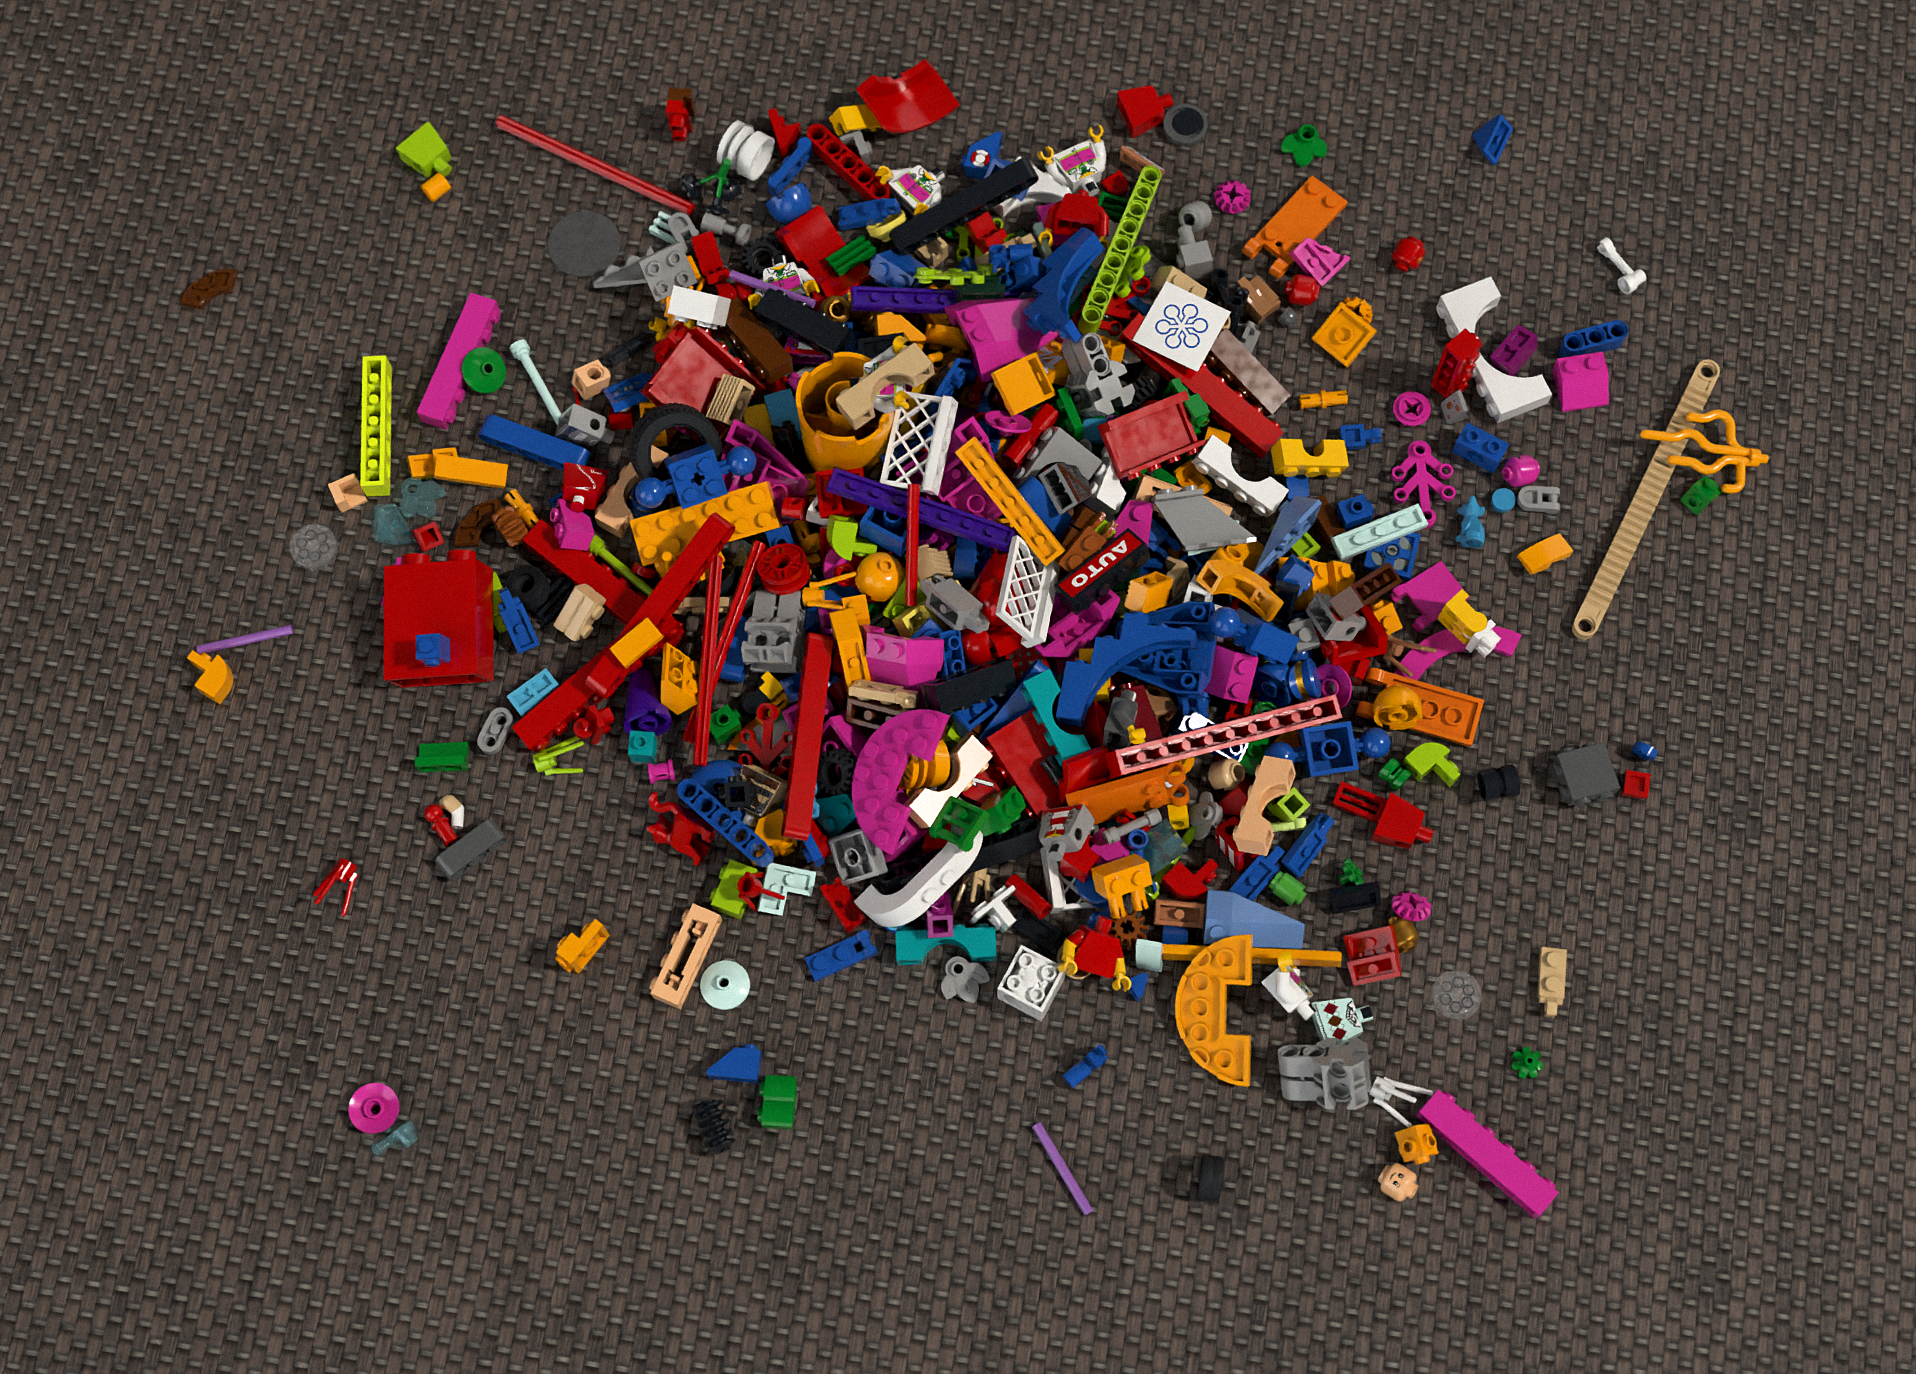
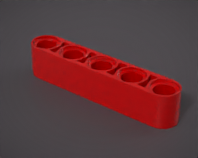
M813 124L808 128L807 137L811 140L812 151L866 201L880 198L891 199L889 185L887 183L881 184V177L875 176L876 173L825 126ZM815 137H822L819 140L814 139ZM837 151L835 154H830L829 152ZM847 165L853 166L851 168H845V166ZM864 179L869 180L868 182H865V183L860 182L861 180H864ZM884 194L883 197H877L876 195Z

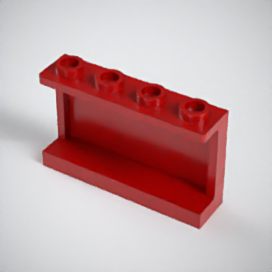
M1186 390L1097 426L1118 479L1127 476L1128 480H1132L1142 475L1141 470L1147 468V471L1151 472L1161 468V462L1166 460L1167 464L1173 463L1181 459L1180 454L1186 453V456H1190L1200 451L1199 446L1206 444L1205 440L1198 441L1183 401L1189 399Z

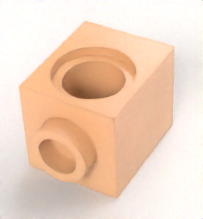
M595 360L574 370L572 384L582 398L586 400L603 392L602 389L609 386L610 372L599 360Z

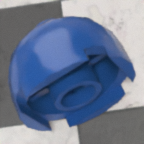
M800 183L783 191V194L773 197L765 205L774 219L786 224L809 211L812 205V198L805 183Z
M1266 661L1257 667L1251 686L1252 691L1256 688L1260 694L1257 698L1260 701L1274 703L1278 709L1286 707L1293 701L1295 696L1292 694L1288 682L1289 672L1292 667L1280 661H1277L1276 664Z

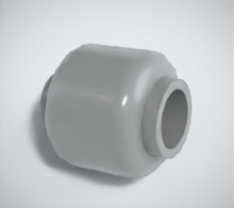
M1202 201L1190 202L1181 208L1178 216L1179 224L1181 227L1190 225L1192 226L1193 233L1199 232L1209 226L1212 220L1211 209Z

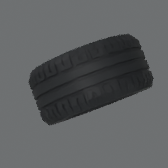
M665 403L658 405L656 408L653 407L646 414L644 413L643 417H640L635 427H633L628 445L630 461L640 479L654 477L664 481L670 478L668 473L657 469L653 465L651 446L655 438L663 430L674 426L687 427L695 431L700 446L709 443L714 449L717 461H721L723 454L722 442L720 441L718 431L710 420L699 410L683 403ZM698 472L694 473L693 480L699 478L700 475L698 474ZM675 492L667 494L668 497H676Z

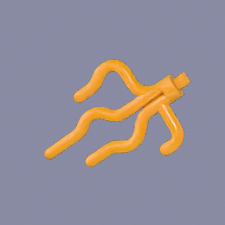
M1711 410L1703 414L1689 412L1685 418L1689 422L1708 423L1715 419H1721L1726 426L1728 446L1710 443L1703 434L1691 428L1682 429L1677 432L1646 429L1640 432L1641 438L1679 442L1685 438H1691L1705 451L1725 455L1711 465H1705L1695 458L1670 455L1667 458L1669 464L1689 466L1697 472L1706 475L1720 471L1725 465H1736L1735 484H1723L1721 491L1724 493H1738L1743 489L1746 479V466L1756 468L1760 463L1767 464L1768 455L1761 454L1760 449L1745 448L1738 444L1735 436V421L1728 412L1723 410Z

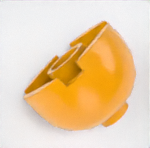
M875 552L865 557L858 565L855 584L862 594L866 593L868 596H871V600L887 601L892 598L900 587L904 578V570L899 560L893 555L886 552Z
M1399 684L1385 688L1379 692L1374 701V722L1382 728V724L1389 725L1390 730H1405L1417 725V720L1419 718L1422 720L1423 718L1420 697L1414 690Z

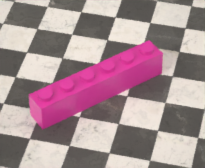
M470 293L416 412L421 422L445 430L448 429L450 423L454 422L457 406L463 402L467 386L462 376L461 367L463 359L471 350L484 347L486 343H489L494 323H498L501 316L496 300Z
M1438 1089L1416 1114V1117L1424 1124H1430L1432 1131L1534 1219L1539 1217L1559 1193L1554 1189L1556 1187L1555 1184L1547 1177L1541 1178L1534 1172L1536 1169L1530 1162L1525 1159L1520 1160L1514 1154L1515 1150L1509 1144L1499 1142L1494 1137L1495 1133L1489 1127L1478 1124L1474 1120L1476 1117L1468 1109H1461L1454 1103L1456 1100L1451 1094L1446 1091L1441 1092Z

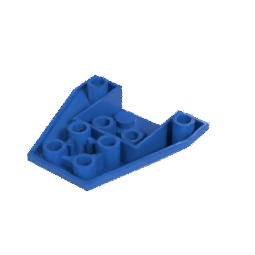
M956 358L942 367L926 395L953 397L951 395L956 388L959 389L962 385L968 388L971 382L975 383L978 374L973 366V359ZM931 402L924 407L929 416L938 412L939 403ZM920 410L919 413H920L921 421L923 422V421H925L927 418H926V416L924 415V413L922 412V410ZM930 423L924 427L925 434L934 430Z
M1189 601L1147 613L1146 615L1149 616L1151 625L1161 623L1170 628L1185 626L1196 631L1198 638L1196 649L1174 648L1156 651L1137 658L1123 666L1118 672L1174 694L1201 695L1211 681L1217 635L1212 632L1209 623L1210 617L1215 611L1214 603ZM1123 620L1118 621L1116 625L1115 637L1117 640H1120Z

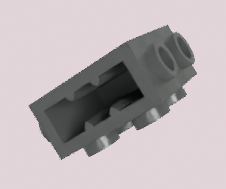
M1595 741L1583 744L1582 748L1576 750L1569 747L1558 751L1552 763V771L1554 776L1559 778L1561 784L1559 787L1560 795L1563 800L1567 801L1568 806L1576 805L1577 807L1589 805L1591 800L1600 799V801H1607L1615 797L1614 795L1620 789L1604 742L1596 744Z

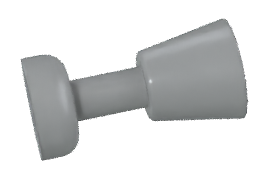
M706 211L700 230L701 232L712 231L713 234L718 235L727 233L735 236L736 243L744 247L751 234V225L743 223L737 228L728 225L727 221L718 215Z

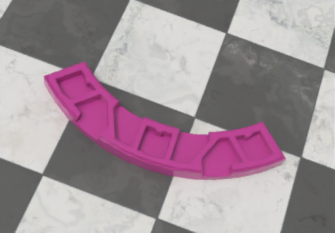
M1494 626L1493 631L1501 639L1492 651L1511 658L1522 634ZM1448 629L1437 632L1419 643L1420 645L1435 648L1437 650L1436 653L1412 649L1400 662L1413 674L1412 677L1407 676L1398 668L1394 674L1419 680L1422 674L1434 662L1444 656L1465 651L1467 645L1457 639Z

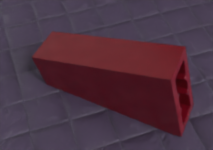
M1133 682L1119 685L1120 690L1112 692L1113 698H1120L1122 690H1131L1136 693L1135 702L1138 703L1134 729L1144 728L1146 734L1144 743L1162 739L1163 735L1143 684L1134 686ZM1168 764L1161 765V766H1157V767L1150 768V769H1146V770H1142V771H1138V772H1134L1133 775L1140 774V773L1147 772V771L1154 770V769H1158V768H1161V767H1165V766H1167Z

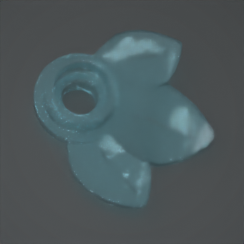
M415 477L407 478L401 485L403 497L400 502V510L407 519L411 518L416 512L423 517L434 518L436 513L434 500L440 499L446 494L443 488L434 481L422 482ZM410 485H416L417 491L411 493L408 491Z

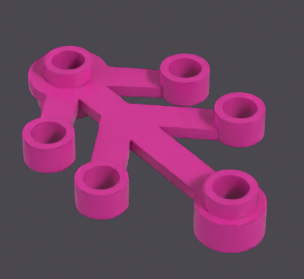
M1418 440L1409 445L1407 450L1408 458L1400 466H1396L1392 470L1391 478L1395 482H1401L1404 480L1406 472L1416 463V473L1402 488L1395 490L1393 499L1398 504L1405 503L1408 495L1418 486L1420 508L1423 514H1428L1431 519L1427 520L1428 526L1423 529H1429L1436 521V514L1430 508L1428 486L1440 494L1442 500L1446 502L1454 499L1456 490L1450 485H1443L1426 471L1427 464L1438 472V476L1441 479L1447 480L1453 474V467L1450 464H1442L1431 455L1430 446L1426 442ZM1416 449H1422L1424 453L1419 454L1416 452ZM1442 469H1447L1450 473L1444 474ZM1399 471L1403 476L1398 477L1395 475V472ZM1444 491H1450L1452 496H1446ZM1402 493L1405 498L1400 499L1397 497V494Z

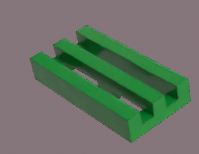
M1101 192L1098 206L1103 207L1109 219L1120 222L1125 208L1122 206L1127 207L1129 199ZM1105 200V201L1112 202V203H1115V204H1118V205H1111V204L1105 203V202H1103V201Z
M862 235L828 256L826 261L834 272L841 277L877 254V251L871 245V242Z

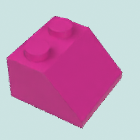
M1603 352L1557 358L1552 374L1562 412L1608 406V369Z
M1216 644L1211 681L1203 692L1247 704L1259 656H1254L1243 649Z

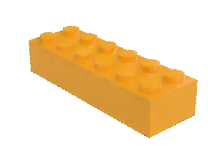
M770 481L728 492V494L685 509L678 506L629 520L642 566L654 564L657 559L663 561L662 554L664 552H670L674 557L680 556L701 526L714 512L736 527L728 542L783 527Z

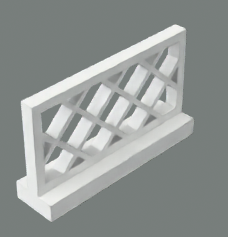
M906 392L911 396V399H915L918 406L908 413L903 408L895 411L880 483L908 490V484H912L908 477L920 470L923 474L920 492L938 496L958 402L950 396L938 397ZM931 402L939 403L938 412L929 416L924 407ZM922 410L927 419L918 426H915L910 417ZM908 420L913 429L904 436H901L898 431L899 425ZM930 423L934 429L933 435L924 440L919 430ZM916 433L922 443L910 450L905 440ZM903 443L908 452L897 460L893 454L894 448ZM925 446L929 452L928 457L919 463L914 454ZM911 456L917 466L905 473L900 463ZM897 466L903 476L896 481L887 480L889 471Z
M1016 535L1011 540L996 615L1022 636L1021 644L1029 648L1046 641L1056 592L1054 585L1058 582L1061 566L1054 560L1045 567L1029 545ZM1018 548L1021 549L1024 559H1021ZM1033 560L1039 565L1037 568H1035ZM1023 562H1026L1030 575H1027ZM1015 564L1020 575V578H1017L1016 572L1014 570ZM1029 578L1032 579L1033 587H1031ZM1019 581H1022L1023 587L1025 589L1026 594L1024 595L1020 587ZM1011 584L1016 595V597L1014 598L1010 589ZM1025 597L1028 598L1029 606H1027V603H1026V601H1025ZM1015 600H1018L1022 612L1021 614H1019ZM1007 603H1008V606H1009L1011 615L1008 614V613L1005 611V608H1006V604H1007ZM1022 616L1024 617V620H1025V625H1024V626H1023V623H1022V620H1021V617H1022Z
M1098 824L1092 826L1089 834L1093 831L1094 835L1099 831ZM1045 847L1040 849L1047 900L1052 905L1049 914L1060 913V911L1098 908L1087 902L1080 903L1082 898L1077 903L1066 904L1065 893L1069 888L1079 895L1076 886L1073 885L1075 878L1071 882L1064 878L1059 872L1060 861L1051 860Z

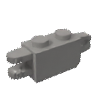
M935 575L932 577L931 582L928 579L921 581L920 589L927 596L925 606L953 630L961 631L968 628L977 634L988 630L990 621L981 613L983 604L952 578L946 580L940 575Z

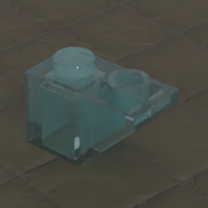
M1167 818L1146 832L1148 843L1144 847L1143 852L1145 860L1149 862L1151 877L1189 850Z

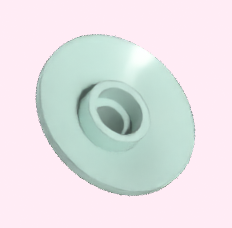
M723 960L713 963L705 970L701 978L700 989L703 998L709 1005L716 1009L729 1010L739 1006L746 999L750 990V980L746 970L740 964ZM727 979L729 984L726 987H721L720 981Z

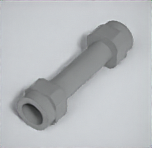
M1154 808L1144 812V816L1117 828L1112 826L1102 831L1106 843L1110 845L1120 841L1121 836L1146 825L1153 826L1162 821L1159 810Z

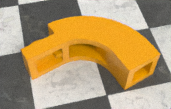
M1209 560L1196 578V581L1211 595L1225 593L1235 596L1247 603L1266 622L1273 620L1284 603L1270 590L1272 585L1250 569L1230 561Z

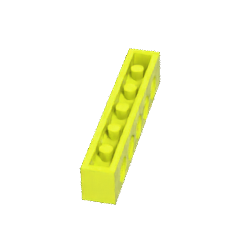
M386 355L364 356L362 362L360 486L367 497L390 495L392 366Z

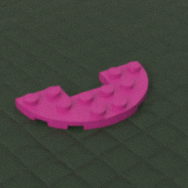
M927 709L901 713L882 724L862 748L855 765L852 780L853 807L863 832L874 845L888 854L893 855L912 809L893 800L910 755L913 754L931 762L950 715Z

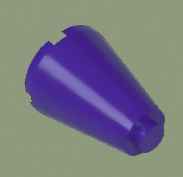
M640 668L629 677L623 722L624 730L628 735H630V731L655 732L656 736L667 732L671 727V714L668 708L661 704V691L654 674L647 669Z

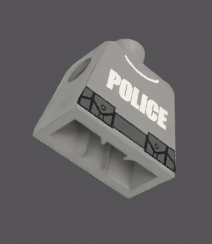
M573 404L560 415L554 437L586 447H593L599 441L611 444L615 431L605 428L606 418Z

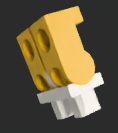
M1461 589L1445 604L1437 619L1457 639L1467 645L1466 649L1470 653L1476 649L1485 658L1496 647L1501 638L1493 631L1496 624L1491 619L1487 622L1484 614L1476 612L1466 602L1469 595Z

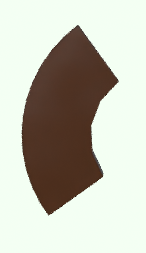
M232 269L209 272V275L190 284L183 293L179 303L181 306L204 310L206 304L215 296L232 294L238 272Z
M499 498L477 505L464 520H461L455 533V549L479 547L480 538L484 532L494 525L492 515L501 508Z

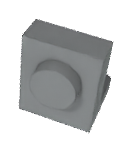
M860 130L850 131L839 137V140L849 149H856L858 157L866 165L871 163L870 154H873L870 142L864 141Z
M1296 618L1290 621L1286 631L1300 638L1295 647L1296 654L1320 647L1318 635L1310 618L1305 620L1303 618Z

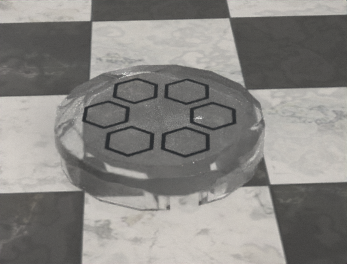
M309 524L300 528L290 541V553L293 560L299 566L310 571L327 567L338 552V542L333 532L326 526L319 524Z
M1458 970L1445 972L1437 978L1432 987L1431 1000L1433 1007L1438 1014L1450 1020H1466L1474 1015L1481 1005L1482 993L1480 985L1474 977L1466 972Z

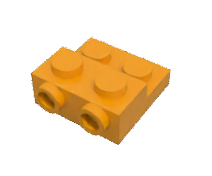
M1313 560L1305 561L1311 565L1315 574L1311 580L1310 587L1306 591L1308 605L1317 592L1334 597L1355 581V574L1351 571V566L1348 563L1334 560L1328 563Z
M595 919L592 923H587L580 933L582 935L580 938L571 932L568 937L564 936L558 943L557 956L554 959L567 972L570 973L574 970L579 974L610 936L604 925Z

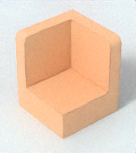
M355 474L328 484L333 498L342 513L367 502L365 493Z

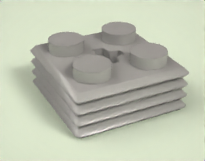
M862 828L828 839L843 886L888 871L882 850L870 841Z

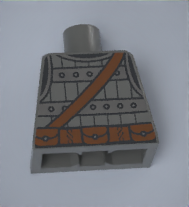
M1056 463L1038 475L1059 515L1064 514L1092 495L1088 481L1083 478L1076 465Z

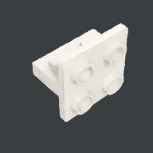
M1013 885L1008 889L1006 886L1000 888L990 898L991 902L989 904L984 901L971 913L973 917L969 923L973 926L985 915H988L990 917L988 919L989 924L995 927V931L1000 930L1003 934L1015 923L1016 919L1002 902L1009 898L1016 888Z

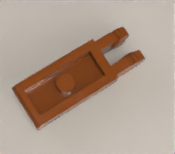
M1099 512L1089 525L1086 524L1057 560V563L1069 573L1098 552L1107 541L1106 539L1116 529L1118 524L1112 520L1100 534L1095 531L1106 517L1104 512Z

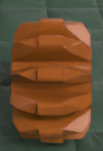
M507 505L504 508L498 509L492 515L493 524L507 545L513 547L523 542L522 539L527 535L528 529L513 507Z
M1125 908L1126 915L1124 917L1120 915V918L1112 919L1113 922L1109 933L1119 938L1121 945L1126 944L1127 951H1131V943L1136 947L1137 939L1146 940L1147 935L1143 932L1148 930V925L1142 924L1145 921L1144 916L1136 919L1137 911L1133 910L1132 914L1128 915V910ZM1126 925L1130 926L1131 932L1129 931L1128 934H1124L1122 926L1124 928Z

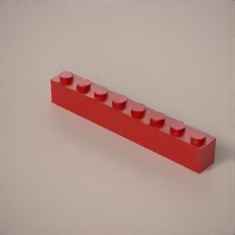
M1138 313L1123 330L1118 341L1126 343L1127 349L1167 382L1179 378L1182 384L1187 387L1190 396L1198 393L1208 405L1210 410L1209 416L1262 459L1284 433L1275 421L1268 420L1262 415V411L1257 406L1250 405L1245 401L1244 396L1240 392L1228 387L1222 377L1215 376L1210 372L1204 362L1198 372L1132 341L1146 317Z
M540 519L522 539L525 547L561 576L564 575L574 586L584 583L588 584L595 592L606 598V602L603 605L604 610L625 626H627L647 599L640 591L635 593L630 589L631 585L624 578L620 577L617 579L612 575L613 571L606 564L602 563L599 565L594 561L596 558L588 550L560 548L558 538L555 537V527L552 522L547 524ZM679 621L678 623L683 627L679 630V635L674 640L665 642H668L676 649L687 639L684 631L685 627ZM664 644L661 646V650L659 651V653L662 655Z
M673 615L660 631L664 638L639 658L630 670L631 673L640 669L643 665L642 662L646 658L655 656L666 641H672L679 635V630L683 627ZM614 641L512 726V729L530 750L536 753L547 748L550 740L556 735L559 736L566 732L569 728L568 725L573 720L582 718L589 706L593 703L598 704L604 699L585 683L590 673Z

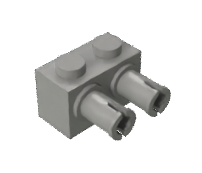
M1184 225L1178 229L1180 238L1176 243L1179 248V255H1176L1177 266L1175 268L1199 284L1207 283L1210 280L1213 262L1207 240L1195 242L1192 226Z

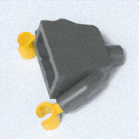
M1122 690L1120 698H1113L1103 734V746L1108 749L1119 750L1131 747V743L1139 744L1145 742L1146 734L1144 728L1134 729L1138 703L1135 702L1136 693L1131 690Z

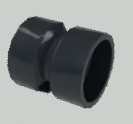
M1513 764L1501 766L1497 769V772L1493 768L1478 771L1477 781L1483 801L1499 799L1501 794L1503 797L1518 796L1520 794L1519 777Z

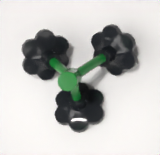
M727 158L723 159L717 173L706 178L697 179L694 173L682 175V189L691 200L701 198V189L704 183L716 178L718 179L714 183L716 196L713 197V203L711 205H702V209L708 212L730 214L727 208L721 206L722 199L724 198L725 201L730 202L735 196L741 194L740 180L737 177L732 178L730 175H727L732 163Z

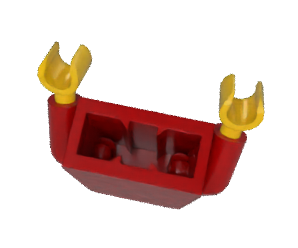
M1078 190L1076 194L1066 193L1062 201L1056 202L1048 209L1044 223L1045 231L1039 235L1040 245H1042L1044 238L1050 239L1048 242L1049 248L1053 245L1052 230H1054V234L1072 236L1080 228L1085 227L1094 232L1096 236H1099V241L1102 246L1106 247L1107 254L1110 243L1106 240V237L1109 236V216L1103 207L1098 206V198L1089 196L1086 190Z

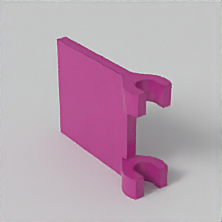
M1440 561L1408 582L1392 589L1393 593L1389 597L1394 603H1397L1406 595L1410 598L1422 614V616L1415 620L1416 623L1412 624L1414 630L1419 633L1437 620L1445 604L1463 588L1443 562Z

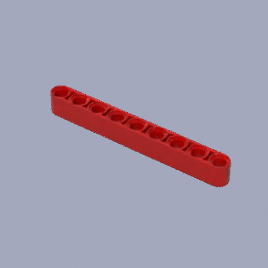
M712 513L611 647L647 617L661 631L729 541L735 531V525L718 513ZM608 649L588 676L585 684L604 699H607L618 688L639 658L629 667L625 668L614 653Z
M808 632L804 647L781 829L782 837L802 841L808 840L811 828L833 648L832 636Z

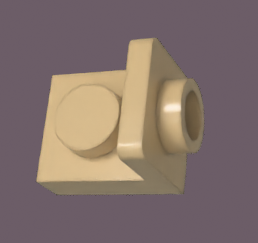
M1168 556L1165 560L1168 572L1165 575L1173 578L1169 597L1174 598L1191 579L1188 564L1180 559Z

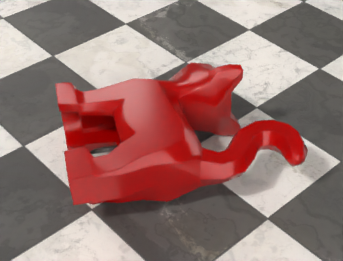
M655 791L650 793L648 798L650 807L654 811L660 812L658 822L647 827L656 844H669L676 851L692 857L693 864L698 866L708 855L710 846L706 842L697 839V834L702 835V839L710 843L714 839L717 830L694 810L685 808L673 801L661 804L657 800L658 793ZM672 811L675 815L673 825L661 813Z

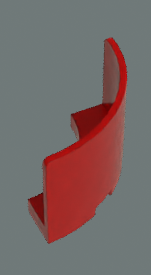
M926 59L909 70L900 73V78L892 79L891 76L879 77L873 74L856 88L882 128L891 133H907L929 126L956 110L960 105L934 66Z
M820 205L815 206L775 232L789 258L793 256L798 264H800V268H803L814 278L825 298L834 295L843 296L850 291L851 286H858L872 277L868 274L870 269L863 263L841 277L827 264L826 258L846 246V243L838 234Z

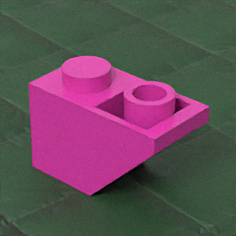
M558 499L555 508L551 510L550 520L554 523L555 537L558 538L560 548L587 551L594 536L590 517L583 512L577 513L572 511L570 503L564 499Z

